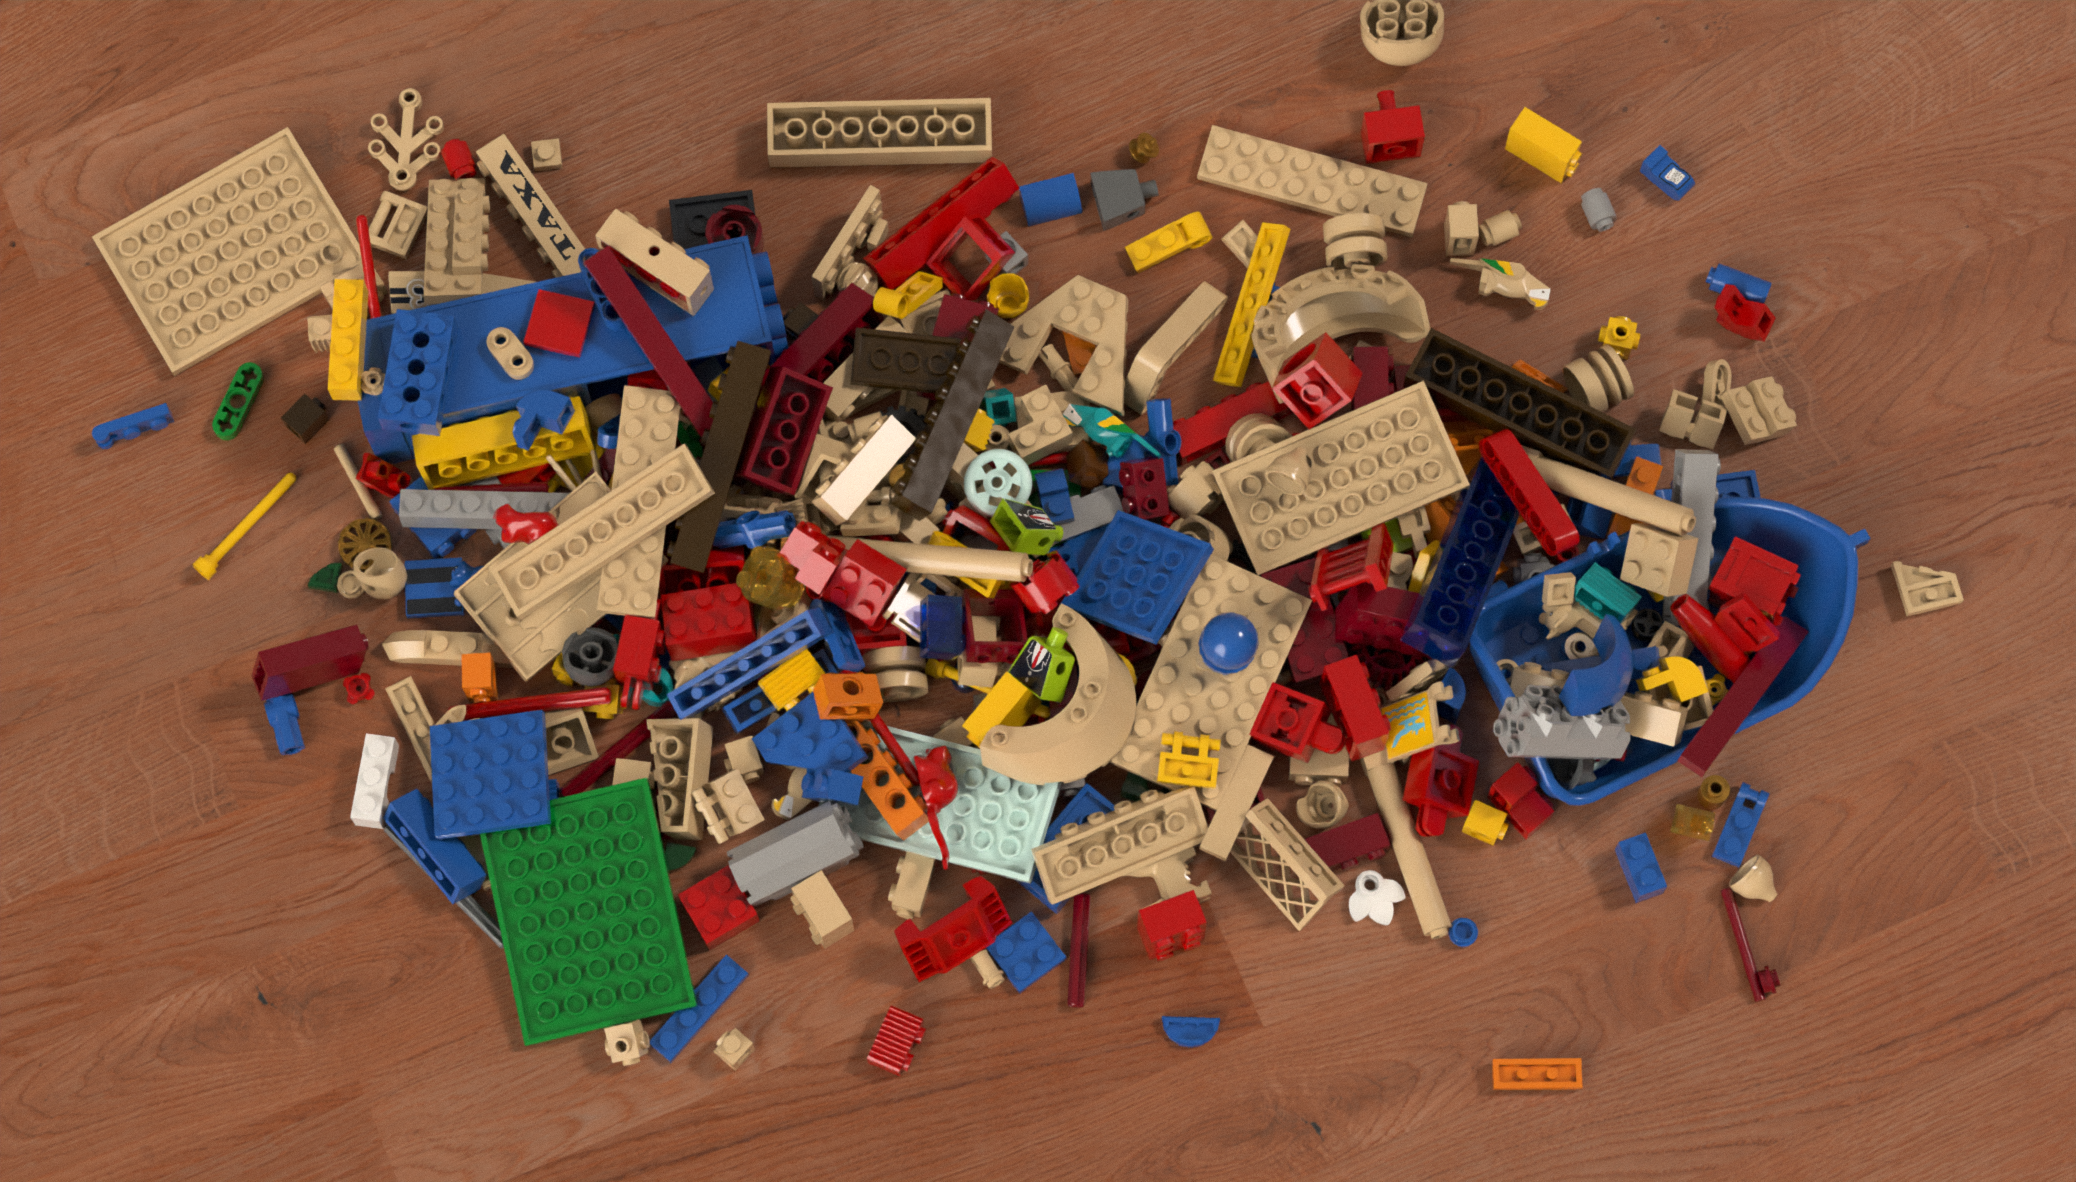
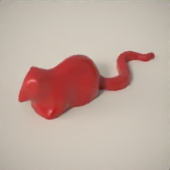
M509 504L500 506L493 515L497 525L502 528L501 539L504 543L523 542L529 545L559 526L556 518L550 512L522 513L513 509Z
M944 745L933 749H926V756H914V761L923 797L927 804L929 824L941 850L943 869L947 870L950 858L949 850L940 830L937 814L956 798L958 783L950 768L952 756Z

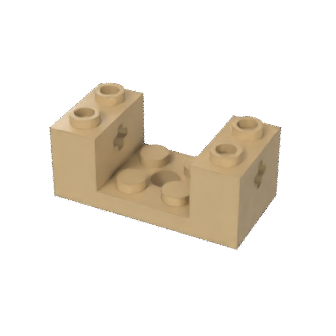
M964 442L944 485V488L960 502L966 498L964 491L966 470L970 463L978 456ZM988 463L982 467L986 474L993 469ZM983 480L975 481L976 489L983 485ZM903 512L898 534L889 535L893 538L894 542L927 544L933 531H939L940 529L926 517L918 521Z

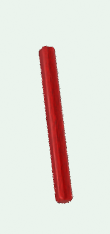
M607 687L463 704L466 706V715L463 721L537 710L545 712L609 704L612 701V693Z

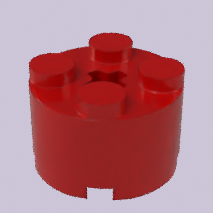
M1057 550L1047 553L1046 555L1049 559L1044 562L1040 561V559L1034 561L1032 574L1030 577L1027 576L1025 582L1016 581L1010 584L1030 613L1035 615L1041 611L1043 614L1049 613L1058 605L1056 600L1063 595L1066 597L1071 595L1080 587L1077 583V577Z

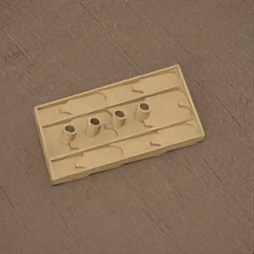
M594 472L548 512L554 515L558 525L611 492V489L597 472ZM517 542L508 545L455 590L454 595L522 679L527 682L561 654L564 642L572 633L577 631V634L581 635L586 631V628L592 627L607 613L597 612L601 567L523 619L517 618L490 571L528 546L526 543ZM662 554L661 568L668 563V559L664 554Z

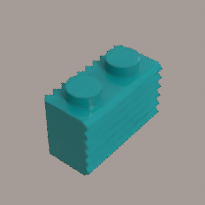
M1595 562L1576 584L1573 599L1579 602L1581 606H1584L1585 609L1593 612L1594 616H1598L1599 619H1603L1605 614L1615 616L1622 624L1633 612L1642 596L1631 585L1624 584L1613 576V573L1608 568L1601 567Z

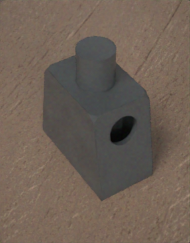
M1134 169L1090 173V184L1103 231L1145 214L1144 199L1159 196L1156 181L1151 180L1139 183L1137 172Z

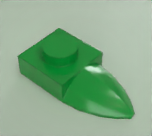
M678 420V440L682 445L685 444L689 448L695 460L697 456L702 457L704 450L699 442L701 437L692 424L689 425Z

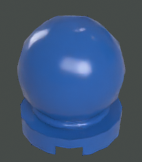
M1226 612L1220 613L1208 621L1201 633L1198 645L1203 662L1213 672L1229 675L1238 673L1241 670L1243 671L1249 666L1256 655L1259 638L1254 624L1244 615Z

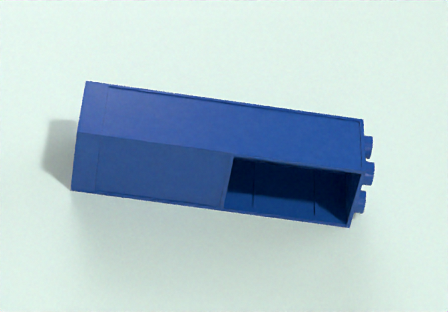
M748 235L684 249L687 256L693 260L697 257L710 267L709 270L714 290L695 316L689 314L627 273L686 362L691 361L690 369L715 356L725 371L730 366V363L726 362L730 346L736 347L737 341L771 350L768 362L770 367L775 363V359L779 358L785 349H788L785 326L776 297L768 253L765 251L752 254ZM581 272L409 310L452 315L455 317L458 325L441 429L454 423L463 424L475 421L480 417H492L504 414L509 410H518L516 407L517 403L527 394L537 390H551L567 397L580 396L584 408L594 400L608 394L617 393L623 400L624 385L628 386V375L652 370L654 367L627 327L620 331H612L606 327L596 304L580 358L524 345V338L538 289L594 301ZM599 287L597 289V292L600 294H604ZM613 310L609 313L608 317L616 319L619 315ZM396 313L367 319L364 371H369L370 368L376 367L386 374ZM499 327L511 330L530 353L534 362V369L529 377L522 380L511 378L493 357L487 346V337L492 330ZM503 337L498 338L496 343L503 344L506 339ZM423 343L419 345L418 348H423L427 346L428 343ZM516 359L513 364L519 366L523 363V360ZM418 370L413 375H419L424 370ZM376 379L371 380V383L376 382ZM362 391V401L358 400L364 433L375 456L389 464L415 459L412 435L418 433L382 429L378 420L382 393L370 395ZM414 397L410 399L408 402H415L419 398Z

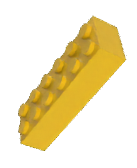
M580 396L570 397L575 412L563 434L561 435L541 427L529 451L518 447L513 436V426L516 420L521 418L518 410H509L504 414L492 417H480L475 421L463 424L454 423L446 428H442L440 436L412 435L416 465L428 490L456 486L549 464L546 459L547 455H551L558 462L591 454V450L596 451L591 423Z

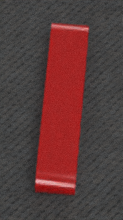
M1503 429L1481 439L1479 450L1482 457L1546 553L1550 556H1555L1578 545L1580 540L1576 527L1514 434L1508 429Z

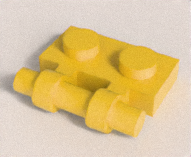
M1174 731V734L1162 733L1161 744L1172 745V753L1160 752L1157 782L1215 789L1219 758H1210L1207 755L1208 750H1220L1221 739L1209 738V735L1200 734V737L1183 735V732ZM1182 747L1198 748V756L1181 754Z

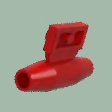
M1745 593L1721 605L1716 616L1688 594L1681 595L1670 606L1671 612L1682 630L1688 635V639L1717 671L1733 683L1736 682L1751 661L1746 653L1747 651L1757 652L1779 639L1780 632Z

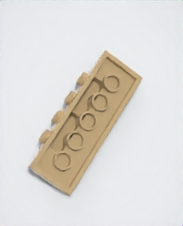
M485 178L458 179L457 181L455 179L429 180L424 304H439L482 294L483 271H488V256L484 254V251H489L488 234H484V232H489V215H485V213H490V197L486 196Z
M1184 786L1166 794L1161 791L1157 793V790L1146 791L1140 795L1141 800L1134 803L1122 801L1114 805V811L1107 814L1095 812L1087 817L1088 821L1083 824L1069 823L1060 828L1061 833L1055 835V840L1031 849L1048 901L1053 905L1202 843L1208 826L1195 786Z

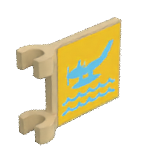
M1436 682L1426 691L1380 708L1381 714H1386L1391 725V731H1389L1388 740L1385 745L1388 762L1397 761L1437 745L1452 744L1460 740L1458 729L1450 730L1449 725L1439 727L1436 702L1452 699V686L1444 687L1443 682Z

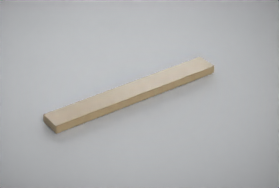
M410 676L385 688L432 783L430 734L428 732L430 731V726H434L435 723ZM480 834L459 837L465 844L468 852L483 866L487 876L482 886L485 891L490 889L491 884Z

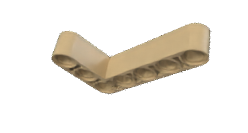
M1206 281L1199 285L1138 352L1125 380V405L1140 415L1147 411L1146 401L1155 398L1167 369L1219 314L1228 296Z

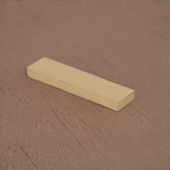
M1247 744L1199 847L1200 850L1226 861L1245 821V815L1252 806L1274 756Z

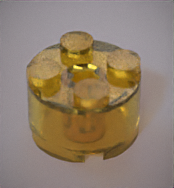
M756 546L753 548L751 555L746 560L742 571L736 579L738 587H741L742 593L747 600L775 611H782L781 609L785 607L791 608L801 598L805 589V585L795 579L800 570L790 564L780 554V550L768 546Z

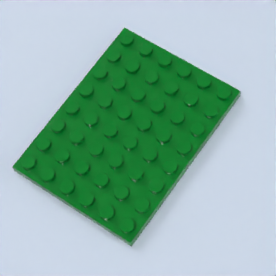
M647 777L550 800L551 824L480 834L525 1046L698 1006Z

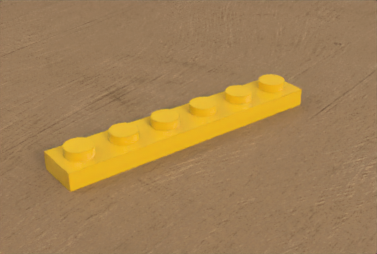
M1262 222L1213 377V381L1218 384L1235 387L1242 386L1254 348L1252 340L1254 318L1260 307L1266 306L1291 230L1285 225Z

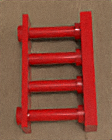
M1385 523L1372 527L1371 535L1368 536V539L1329 552L1327 547L1315 554L1316 562L1311 586H1309V593L1314 603L1318 602L1321 611L1327 610L1331 594L1367 582L1368 584H1373L1376 592L1387 588L1394 543Z

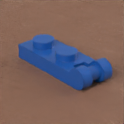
M167 403L97 425L92 430V436L101 449H109L113 446L114 441L123 438L127 440L134 439L140 436L142 432L151 429L153 431L164 429L169 423L174 422Z
M814 599L810 604V609L820 607L833 631L825 640L828 642L833 654L834 663L839 669L858 673L865 667V663L842 608L832 602L827 603L821 599Z
M1742 782L1712 854V857L1738 868L1741 865L1770 794L1764 790L1758 792L1751 789V785ZM1745 799L1755 802L1753 810L1743 806Z

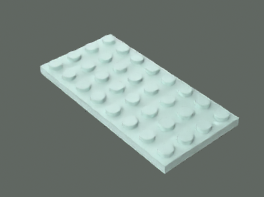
M864 720L862 724L868 731L871 728L881 740L878 746L884 753L887 750L892 755L870 721ZM887 726L915 768L914 756L925 757L926 749L945 745L952 756L950 768L957 779L958 793L956 798L937 814L939 827L949 850L950 858L948 862L1031 884L1036 869L1031 849L1044 843L1062 782L1045 783V785L1021 782L983 766L980 749ZM852 731L853 735L856 738L857 731ZM873 753L866 754L868 758L863 761V764L871 762ZM897 762L894 768L900 775L904 771ZM884 775L880 778V787L888 783L889 775ZM913 785L910 789L915 797L920 795L924 799L921 786ZM862 787L858 805H840V807L845 806L852 819L849 826L853 833L857 832L861 840L942 861L941 850L929 822L903 841L895 834ZM905 797L897 799L895 809H899L905 804Z

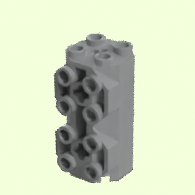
M1528 685L1522 696L1507 697L1498 719L1493 725L1494 734L1499 737V743L1508 757L1617 759L1622 757L1630 742V732H1625V724H1630V715L1621 701L1613 707L1610 705L1603 707L1596 714L1571 716L1559 698L1563 688L1557 685L1552 687Z
M830 800L727 851V856L733 858L728 862L738 887L742 893L748 890L751 895L746 898L750 905L758 906L770 899L778 900L792 893V887L820 870L828 875L847 866L851 859L859 856V850L864 848L863 843L857 832L853 833L849 826L852 819L845 806L840 807L838 803Z

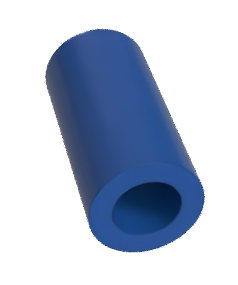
M1720 263L1717 268L1711 266L1706 279V283L1710 284L1709 290L1721 294L1725 284L1735 285L1746 300L1759 303L1765 302L1772 284L1769 281Z

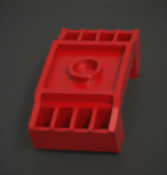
M982 876L976 877L962 885L970 901L921 932L911 918L894 930L898 943L918 982L937 973L946 974L993 944L996 936L1012 924L995 886Z

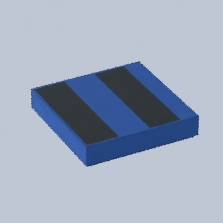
M462 557L405 561L407 572L405 584L407 619L465 615L464 606L455 605L456 597L454 591L461 585L452 586L449 584L452 580L451 572L456 567L457 562L463 561Z

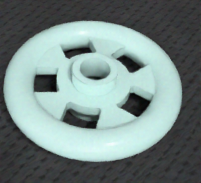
M992 449L981 453L970 463L964 476V491L969 503L978 512L989 517H993L998 507L989 505L990 496L1002 497L1025 504L1032 489V476L1026 462L1016 453L1005 449ZM993 461L996 469L990 470L986 474L982 467ZM1008 463L1017 470L1012 477L1003 470ZM995 478L1002 479V485L999 488H995L992 485ZM983 480L985 492H976L975 481ZM1012 484L1020 486L1016 498L1008 495Z

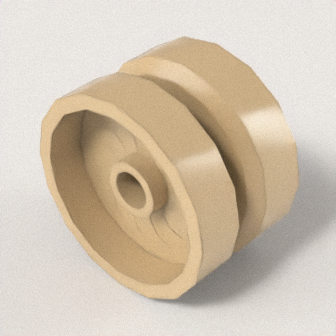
M1351 213L1334 217L1323 224L1324 242L1329 245L1325 249L1326 265L1328 267L1335 266V270L1351 269L1352 264L1377 267L1387 261V245L1382 240L1385 236L1384 219L1381 216L1372 213Z
M1262 413L1249 414L1239 419L1230 428L1226 438V453L1232 463L1292 437V435L1271 416Z
M912 646L885 647L872 650L862 656L865 663L864 673L876 674L883 702L906 701L919 698L928 693L927 675L921 673L926 668L925 651L923 649Z

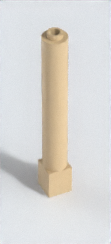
M1521 445L1551 490L1679 536H1685L1695 527L1696 517L1691 508L1544 457L1540 451Z
M841 535L827 536L843 542L847 550L859 539L906 568V572L1025 582L1027 576L1030 577L1033 571L1032 559H1029L1028 554L1023 552L868 540L865 537H844Z
M1385 746L1383 751L1361 758L1360 762L1365 776H1368L1424 936L1438 939L1448 934L1447 930L1452 925L1420 835L1415 829L1416 824L1409 804L1403 801L1404 791L1394 762L1390 763L1387 761Z

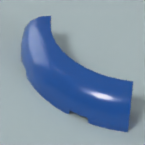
M1605 614L1592 640L1599 652L1602 664L1587 669L1572 670L1559 695L1560 700L1571 716L1596 714L1603 707L1609 705L1613 707L1622 699L1628 689L1634 667L1633 654L1625 629L1615 616Z

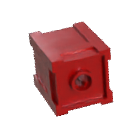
M1735 536L1710 584L1708 604L1720 609L1721 605L1745 593L1775 627L1777 625L1780 626L1784 619L1780 615L1786 606L1785 603L1788 597L1794 598L1799 589L1795 586L1801 574L1797 573L1799 565Z

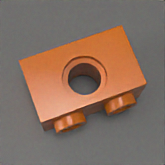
M491 653L461 654L462 688L468 701L480 703L498 700L497 666Z
M830 672L822 674L813 689L820 719H874L883 705L876 674H864L862 672L837 674Z

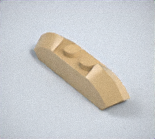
M407 630L393 632L382 643L389 660L398 663L462 666L461 654L491 653L497 667L513 668L486 633Z

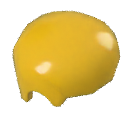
M1003 273L990 281V289L986 298L987 302L999 309L998 317L1016 318L1028 306L1029 291L1022 277L1014 273Z

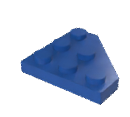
M813 692L752 738L765 761L770 764L794 766L803 769H835L849 773L868 758L844 719H820Z

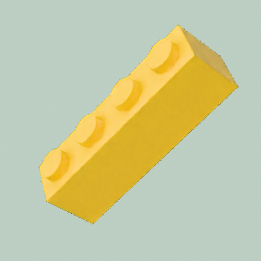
M335 279L328 375V391L333 400L362 401L361 374L364 372L368 289L364 280Z

